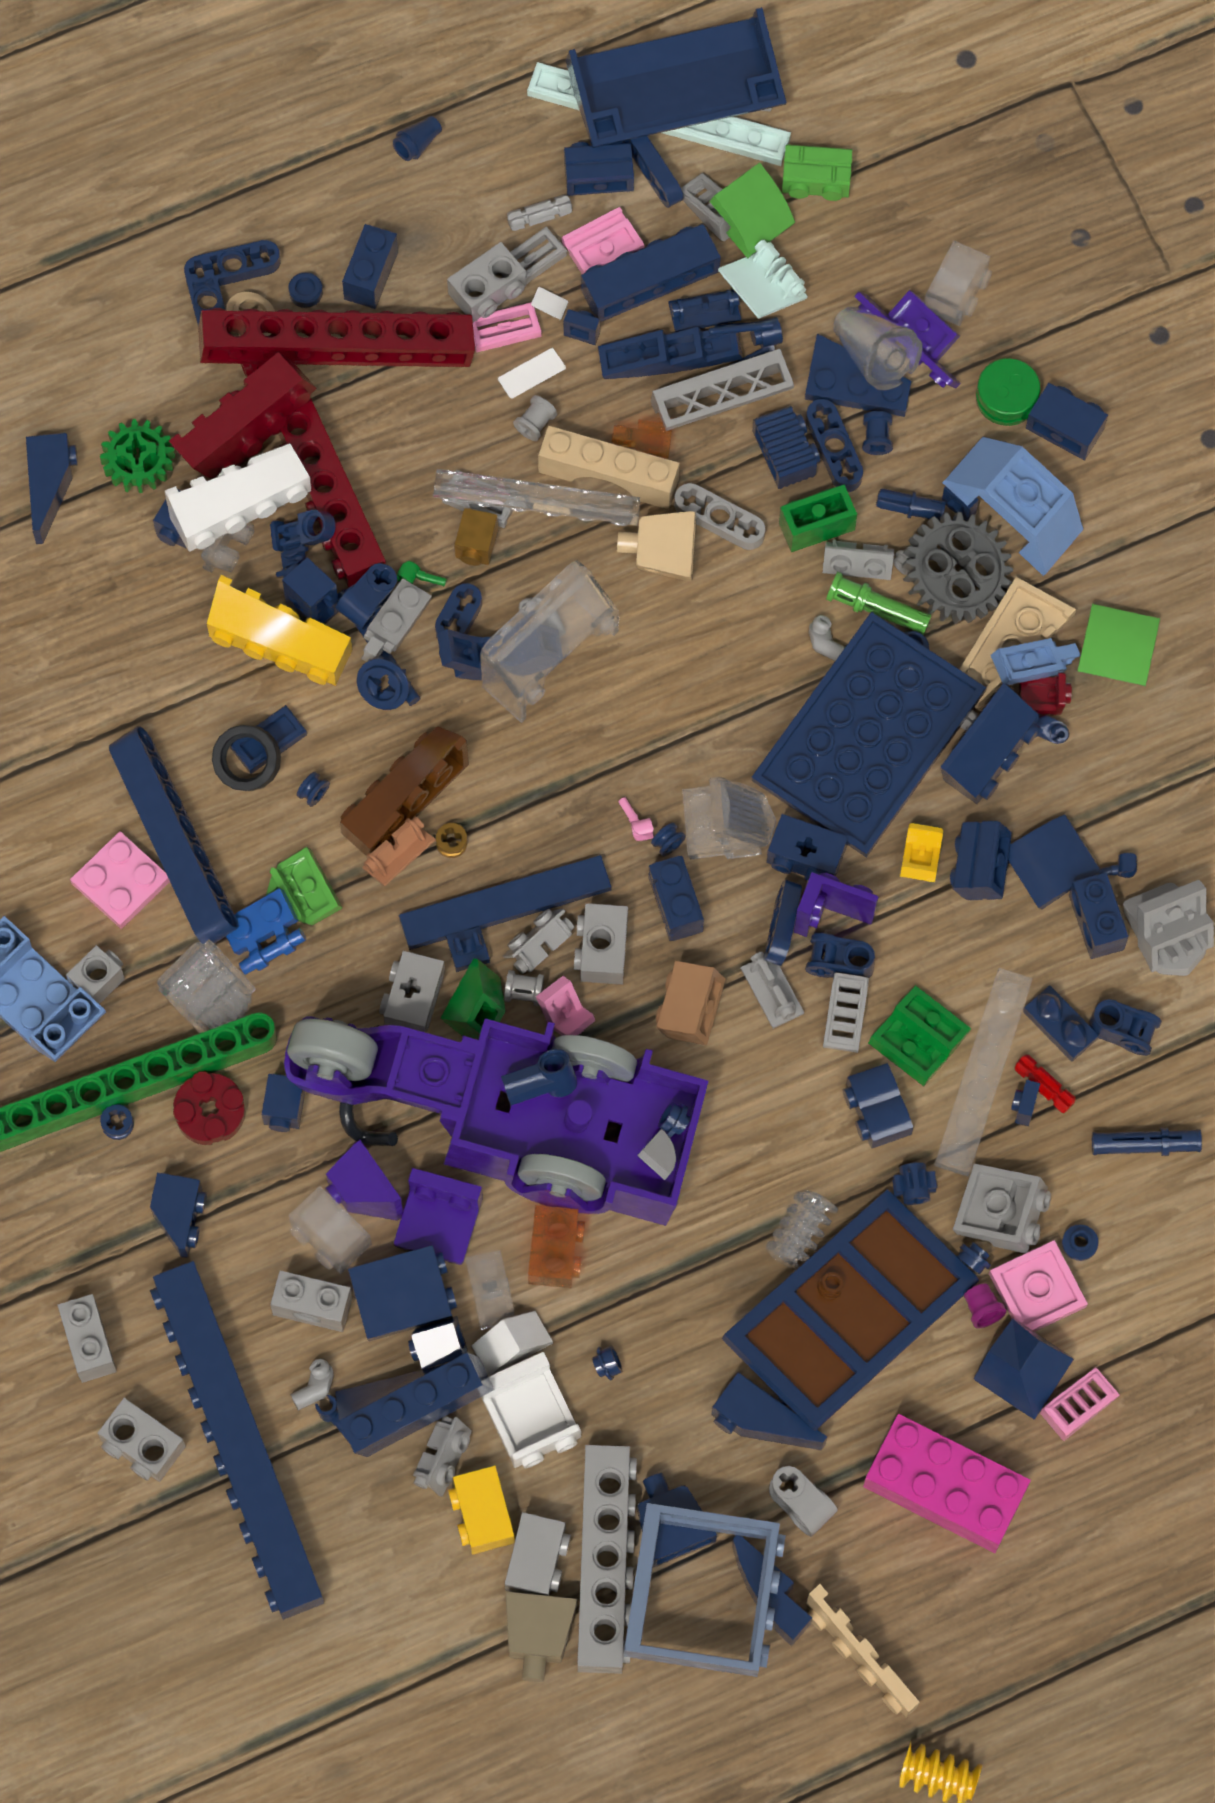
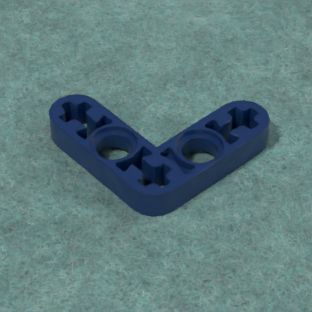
M261 240L197 255L186 262L184 266L185 279L197 325H199L201 310H210L201 308L198 305L202 297L213 296L217 300L213 308L225 310L219 286L269 275L279 268L281 264L280 251L275 243ZM267 252L270 261L264 263L261 253ZM248 255H250L252 267H248L246 258ZM229 259H238L242 263L241 268L235 272L225 270L223 265ZM217 263L218 275H215L213 264ZM202 268L204 277L198 278L197 274H195V269Z

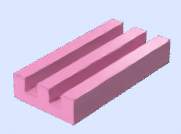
M531 303L495 311L489 317H481L473 323L476 353L541 337L540 325ZM525 315H529L530 317L514 322L508 321L498 324V326L489 327L481 330H478L477 328L480 326L504 320H509Z

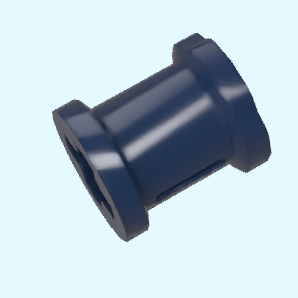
M872 411L864 414L863 425L866 426V440L862 443L863 451L871 455H884L893 450V442L890 440L892 415L884 411Z

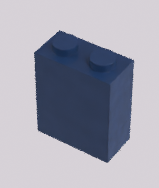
M433 1245L348 1269L369 1342L453 1317L451 1309L457 1308L452 1287L445 1288L441 1277L442 1274L448 1273L443 1253L435 1254Z

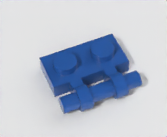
M280 888L237 912L235 916L239 927L226 936L235 954L241 955L249 951L250 957L239 962V966L245 975L255 969L258 971L263 970L269 966V961L283 953L285 955L291 954L296 951L297 945L307 940L300 928L289 933L287 928L299 920L285 891ZM276 935L277 941L263 949L260 943Z

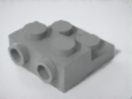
M974 1164L953 1231L957 1235L990 1241L994 1247L1028 1253L1029 1246L1036 1245L1039 1240L1040 1225L1037 1224L1040 1212L1048 1210L1051 1202V1193L1047 1191L1048 1187L1041 1177Z

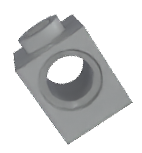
M97 945L66 974L70 984L76 989L81 987L98 1004L125 980L121 968L123 966L122 961L112 951L107 950L104 953ZM96 969L107 971L105 977L100 980L89 978L90 974Z

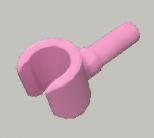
M625 797L621 798L619 804L629 818L634 839L636 841H643L654 838L651 819L639 820Z

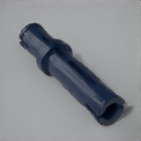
M1160 1127V1131L1092 1132L1093 1155L1161 1153V1156H1169V1152H1201L1202 1150L1200 1129L1169 1131L1168 1127Z

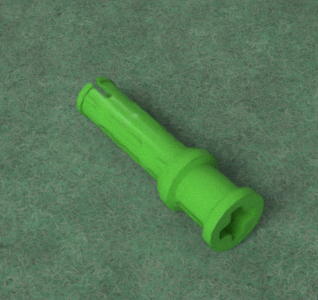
M840 572L836 573L826 598L830 602L837 600L849 605L857 613H862L863 610L869 613L873 612L881 618L912 629L924 635L932 616L872 591V587L867 583L860 585L843 578V574Z

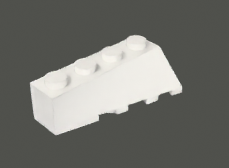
M291 444L251 458L248 461L247 467L241 468L240 466L231 465L223 468L215 479L206 481L204 476L191 480V488L178 492L176 486L164 491L170 519L189 552L196 548H207L215 542L216 538L226 533L234 534L239 532L246 526V523L258 517L261 519L272 515L278 507L288 502L296 503L306 497L308 492L311 491L310 477Z

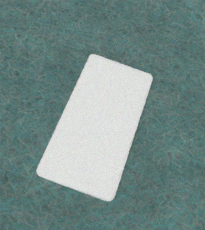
M550 348L500 376L498 381L508 396L514 398L565 370L566 366L555 350Z

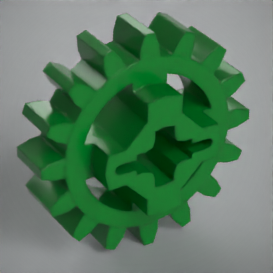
M132 419L131 427L127 428L121 422L119 423V433L111 430L108 432L111 442H102V450L105 453L100 454L101 464L105 465L103 467L105 476H112V483L115 487L123 482L125 492H129L132 486H137L138 492L143 493L144 485L148 484L154 490L156 489L155 480L167 481V475L164 470L173 471L174 465L170 459L175 458L174 448L170 447L172 445L169 442L170 436H163L164 433L161 426L152 430L149 420H146L143 426H138L137 420ZM137 448H139V451H140V458H139V464H138V465L136 464V460H135V455L137 454V451H136Z

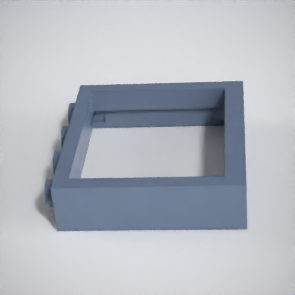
M647 1503L624 1657L758 1677L759 1667L767 1668L770 1645H763L764 1631H772L775 1608L768 1607L770 1593L777 1594L780 1571H773L775 1556L783 1557L786 1535L778 1534L780 1523ZM660 1523L766 1539L749 1661L641 1645Z

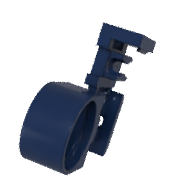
M310 510L297 514L298 521L287 524L281 521L271 522L270 529L273 549L282 552L283 569L276 572V577L283 578L291 565L294 563L300 564L306 559L305 552L308 551V547L304 545H316L332 538L336 525L334 517L329 512ZM320 517L323 522V528L321 533L316 535L313 530V524L316 518ZM279 534L283 535L282 539L279 538Z

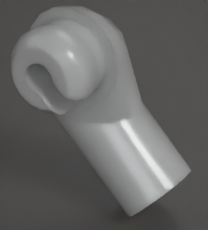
M823 615L816 616L810 624L808 631L812 647L816 652L836 661L845 647L833 641L830 631L832 625L830 619Z

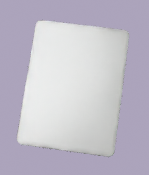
M538 287L531 305L561 320L568 301Z

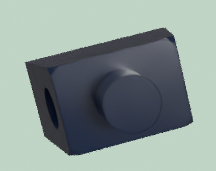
M663 1473L652 1475L643 1480L650 1499L637 1505L642 1532L647 1503L702 1511L686 1485L670 1490ZM660 1523L653 1568L715 1543L717 1538L716 1532Z

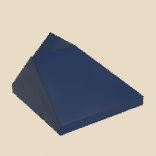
M1012 1318L988 1351L973 1380L1035 1420L1075 1358Z

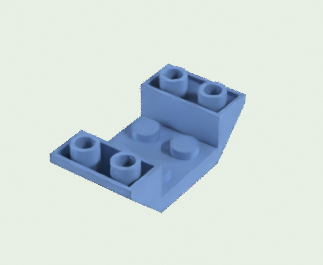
M982 437L942 482L967 506L976 497L980 496L1027 539L1028 542L1018 553L1043 576L1083 531L1073 493L1022 446Z
M4 916L0 920V1018L32 1048L56 1062L106 1013V1010L81 987L76 989L32 948L30 939Z

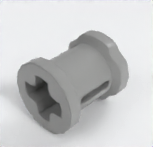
M535 395L531 398V405L522 417H517L513 421V425L518 432L532 441H537L541 436L540 431L549 420H553L557 416L556 409L550 402Z
M509 970L504 1001L510 1002L512 999L530 1001L534 1003V1006H540L536 996L543 991L544 975L539 974L537 977L516 975L515 971Z

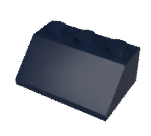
M1003 683L940 766L943 780L975 804H978L982 798L988 800L999 785L996 779L1002 771L1009 772L1018 761L1020 755L1017 754V751L1025 742L1029 745L1041 729L1038 726L1040 722L1039 714L1010 687Z

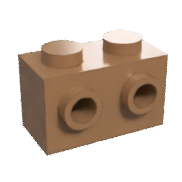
M675 961L673 971L668 974L666 979L667 992L663 1005H660L657 1010L656 1028L669 1039L707 1045L726 978L713 967Z

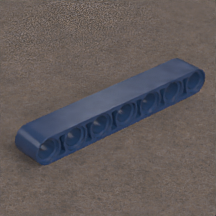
M137 726L111 743L109 751L194 934L204 946L210 947L238 929V921L152 738L144 728Z

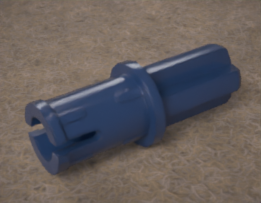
M880 489L876 500L878 508L907 514V518L910 519L911 516L926 519L936 517L940 521L946 505V501L917 496L916 492H912V495L887 489Z

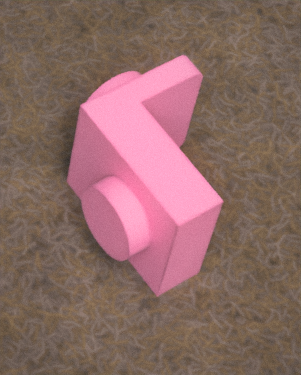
M564 976L536 996L547 1023H555L553 1030L562 1036L579 1035L584 1029L595 1022L593 1014L582 1007L571 981Z

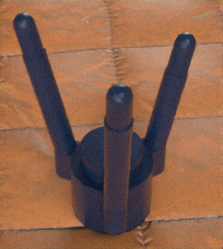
M777 317L756 322L732 323L735 325L726 326L730 324L715 325L714 328L708 330L711 335L750 331L753 345L761 346V349L732 364L774 351V345L782 344L783 342L782 329Z

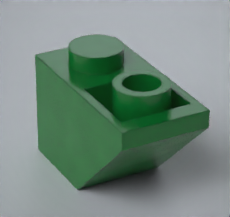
M473 958L440 1019L462 1037L479 1039L484 1020L489 1019L500 1022L506 1011L501 978L479 959Z

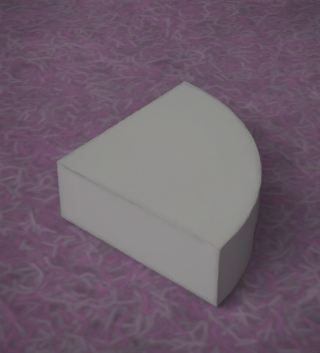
M662 1129L637 1155L664 1180L673 1171L676 1162L673 1143Z

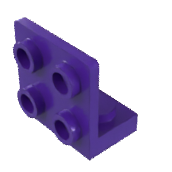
M812 872L797 909L794 933L807 937L811 927H818L824 908L872 924L879 897L865 886L853 885L852 887L841 883L834 875L828 873H820L818 875Z
M412 1168L408 1180L409 1194L396 1233L394 1246L413 1251L433 1245L435 1254L442 1252L445 1261L462 1265L483 1200L482 1187Z

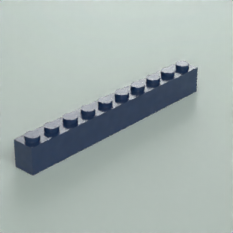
M194 1261L153 1276L156 1288L151 1289L150 1293L157 1310L164 1308L167 1314L168 1321L162 1324L169 1343L177 1341L181 1354L175 1356L182 1376L189 1374L194 1387L187 1389L195 1410L202 1407L207 1419L200 1422L207 1443L215 1441L219 1454L214 1455L213 1458L220 1477L226 1474L229 1477L232 1487L226 1489V1493L233 1511L239 1508L242 1511L245 1521L239 1523V1527L245 1543L253 1542L258 1555L252 1557V1561L258 1577L266 1576L271 1589L264 1593L272 1613L279 1610L284 1620L324 1604L322 1594Z

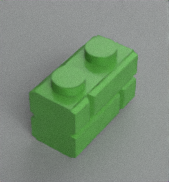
M786 145L782 193H789L791 197L798 199L806 198L808 195L822 196L829 201H837L842 197L849 198L852 149Z

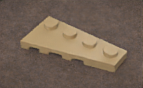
M1016 577L959 669L986 687V692L975 707L978 709L1003 684L990 656L993 652L1000 648L1051 638L1075 615L1076 609Z

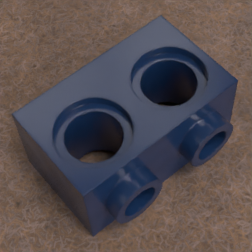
M1107 872L1073 881L1069 898L1090 959L1123 951L1129 936Z

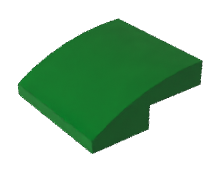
M915 985L895 1007L892 1015L871 1036L868 1044L924 1087L958 1048L972 1028Z

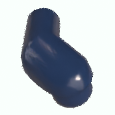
M1046 715L1039 717L1040 722L1038 726L1041 729L1036 737L1055 744H1061L1068 740L1070 735L1069 729L1063 722Z

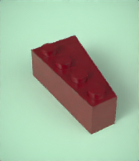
M276 353L245 378V387L242 390L228 392L219 399L220 407L211 415L205 417L201 414L191 423L195 428L184 437L176 434L169 440L172 446L194 470L210 479H215L223 468L231 465L241 466L249 457L254 456L261 450L263 443L274 432L279 431L285 425L287 418L297 408L304 406L308 402L310 395L317 388L292 360L281 353Z

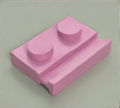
M620 207L562 237L563 246L569 251L570 257L581 274H584L592 266H604L611 263L623 253H634L644 249L643 241L628 218H625Z

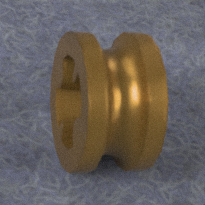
M447 823L438 829L436 833V847L442 856L456 858L465 852L467 848V834L461 825ZM448 834H454L455 839H461V842L456 841L455 847H449L448 842H442V839L447 840Z

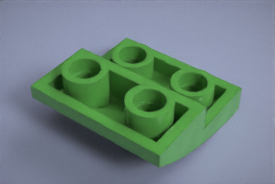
M760 162L715 194L709 201L731 227L726 234L747 259L757 252L755 250L757 243L761 240H765L767 243L771 242L795 223L781 191Z
M1092 604L1077 671L1146 686L1160 618Z

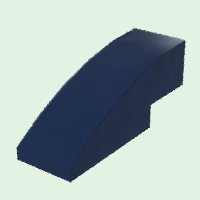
M736 1535L733 1538L732 1548L737 1566L748 1592L757 1605L764 1555L742 1536ZM774 1565L773 1571H780L777 1594L770 1593L768 1607L775 1608L774 1630L792 1647L811 1625L812 1617L787 1596L793 1589L794 1582Z

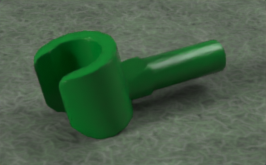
M411 561L403 563L397 572L398 582L403 578L411 584L417 578L421 581L445 586L447 579L426 573Z

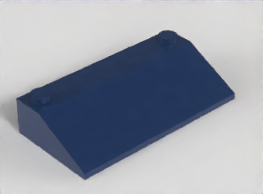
M762 7L757 8L753 17L747 20L577 57L576 50L573 49L568 51L566 58L573 92L592 148L786 105L787 103Z

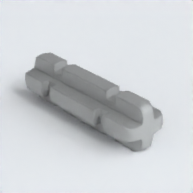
M564 194L554 197L555 201L552 202L548 199L526 206L524 211L516 209L508 212L507 221L511 230L523 229L525 224L532 226L555 219L554 215L557 214L559 217L570 214L572 212V204L568 195Z

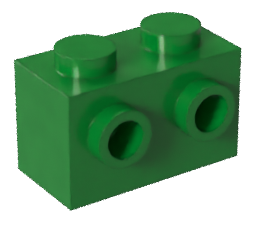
M844 484L781 506L779 525L792 553L855 531L857 512Z

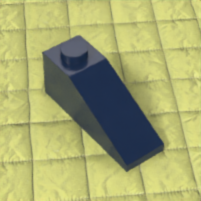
M67 433L26 437L32 530L36 545L44 543L73 479L72 466L78 465L76 445L69 444Z
M739 1372L712 1407L711 1415L715 1417L713 1422L728 1434H732L734 1431L741 1437L822 1450L826 1445V1435L819 1430H812L797 1414Z

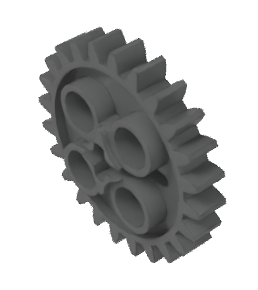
M947 512L940 517V521L936 517H932L927 522L928 526L922 524L917 529L918 535L914 534L909 538L908 541L912 546L907 547L903 554L911 558L902 564V568L911 570V573L903 578L905 582H913L915 585L908 592L909 595L919 593L921 597L917 605L920 606L927 602L930 605L928 614L939 610L940 621H944L950 614H952L954 624L960 622L963 616L967 623H971L976 615L980 619L984 618L988 614V610H995L998 607L997 601L1003 599L1006 593L1002 589H1007L1012 584L1009 579L1004 577L1013 572L1012 567L1004 565L1012 555L1001 553V549L1007 544L1006 541L996 543L994 538L999 531L996 529L990 533L986 532L988 523L986 520L979 526L975 525V515L973 514L966 521H963L961 512L956 513L952 520ZM952 538L961 541L963 551L957 550L953 546ZM928 560H934L938 563L940 567L939 573L934 572L929 567ZM975 563L984 566L987 573L986 576L980 575L977 572ZM956 564L960 565L961 567L959 572H957L954 569V566ZM952 585L961 588L964 595L963 598L957 597L953 593Z

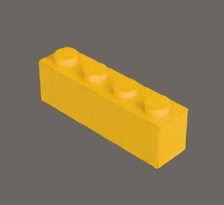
M223 575L220 576L207 620L209 637L215 643L227 648L231 647V645L240 648L253 659L262 660V658L273 661L277 667L284 671H299L306 674L315 683L325 685L327 682L334 686L337 685L352 652L351 637L312 618H307L303 622L299 620V615L291 608L281 603L272 607L260 598V593L250 588L247 589L246 593H243L230 586L232 579Z

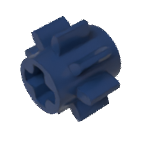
M909 1163L900 1166V1175H894L892 1180L894 1196H903L904 1204L907 1205L929 1202L931 1200L930 1193H935L936 1188H938L935 1171L927 1172L925 1163Z

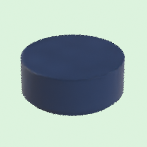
M306 272L295 275L289 283V296L296 306L310 308L320 302L323 295L322 283L316 275Z

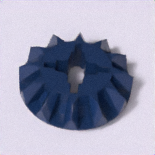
M382 656L366 661L357 674V687L361 696L370 705L382 710H392L401 706L410 695L409 687L411 681L407 680L405 675L406 669L399 668L396 665L395 659L388 661ZM388 675L389 686L381 692L382 681L380 679Z

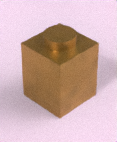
M464 507L455 541V558L472 566L480 565V563L489 565L498 532L497 514Z

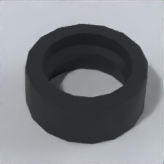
M239 725L229 728L219 736L213 747L212 764L215 774L223 784L234 790L254 791L264 788L274 780L280 769L281 753L277 741L269 732L257 726ZM244 737L259 741L265 748L267 755L263 771L250 779L239 778L234 775L228 768L226 761L227 751L231 744L237 739Z

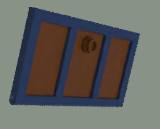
M887 1189L723 1335L722 1340L812 1430L816 1431L960 1300L969 1289L973 1288L979 1282V1279Z

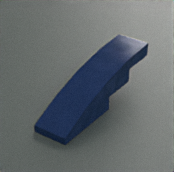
M699 327L667 335L663 330L598 346L604 379L676 373L743 359L739 333L711 335L708 330L702 332Z

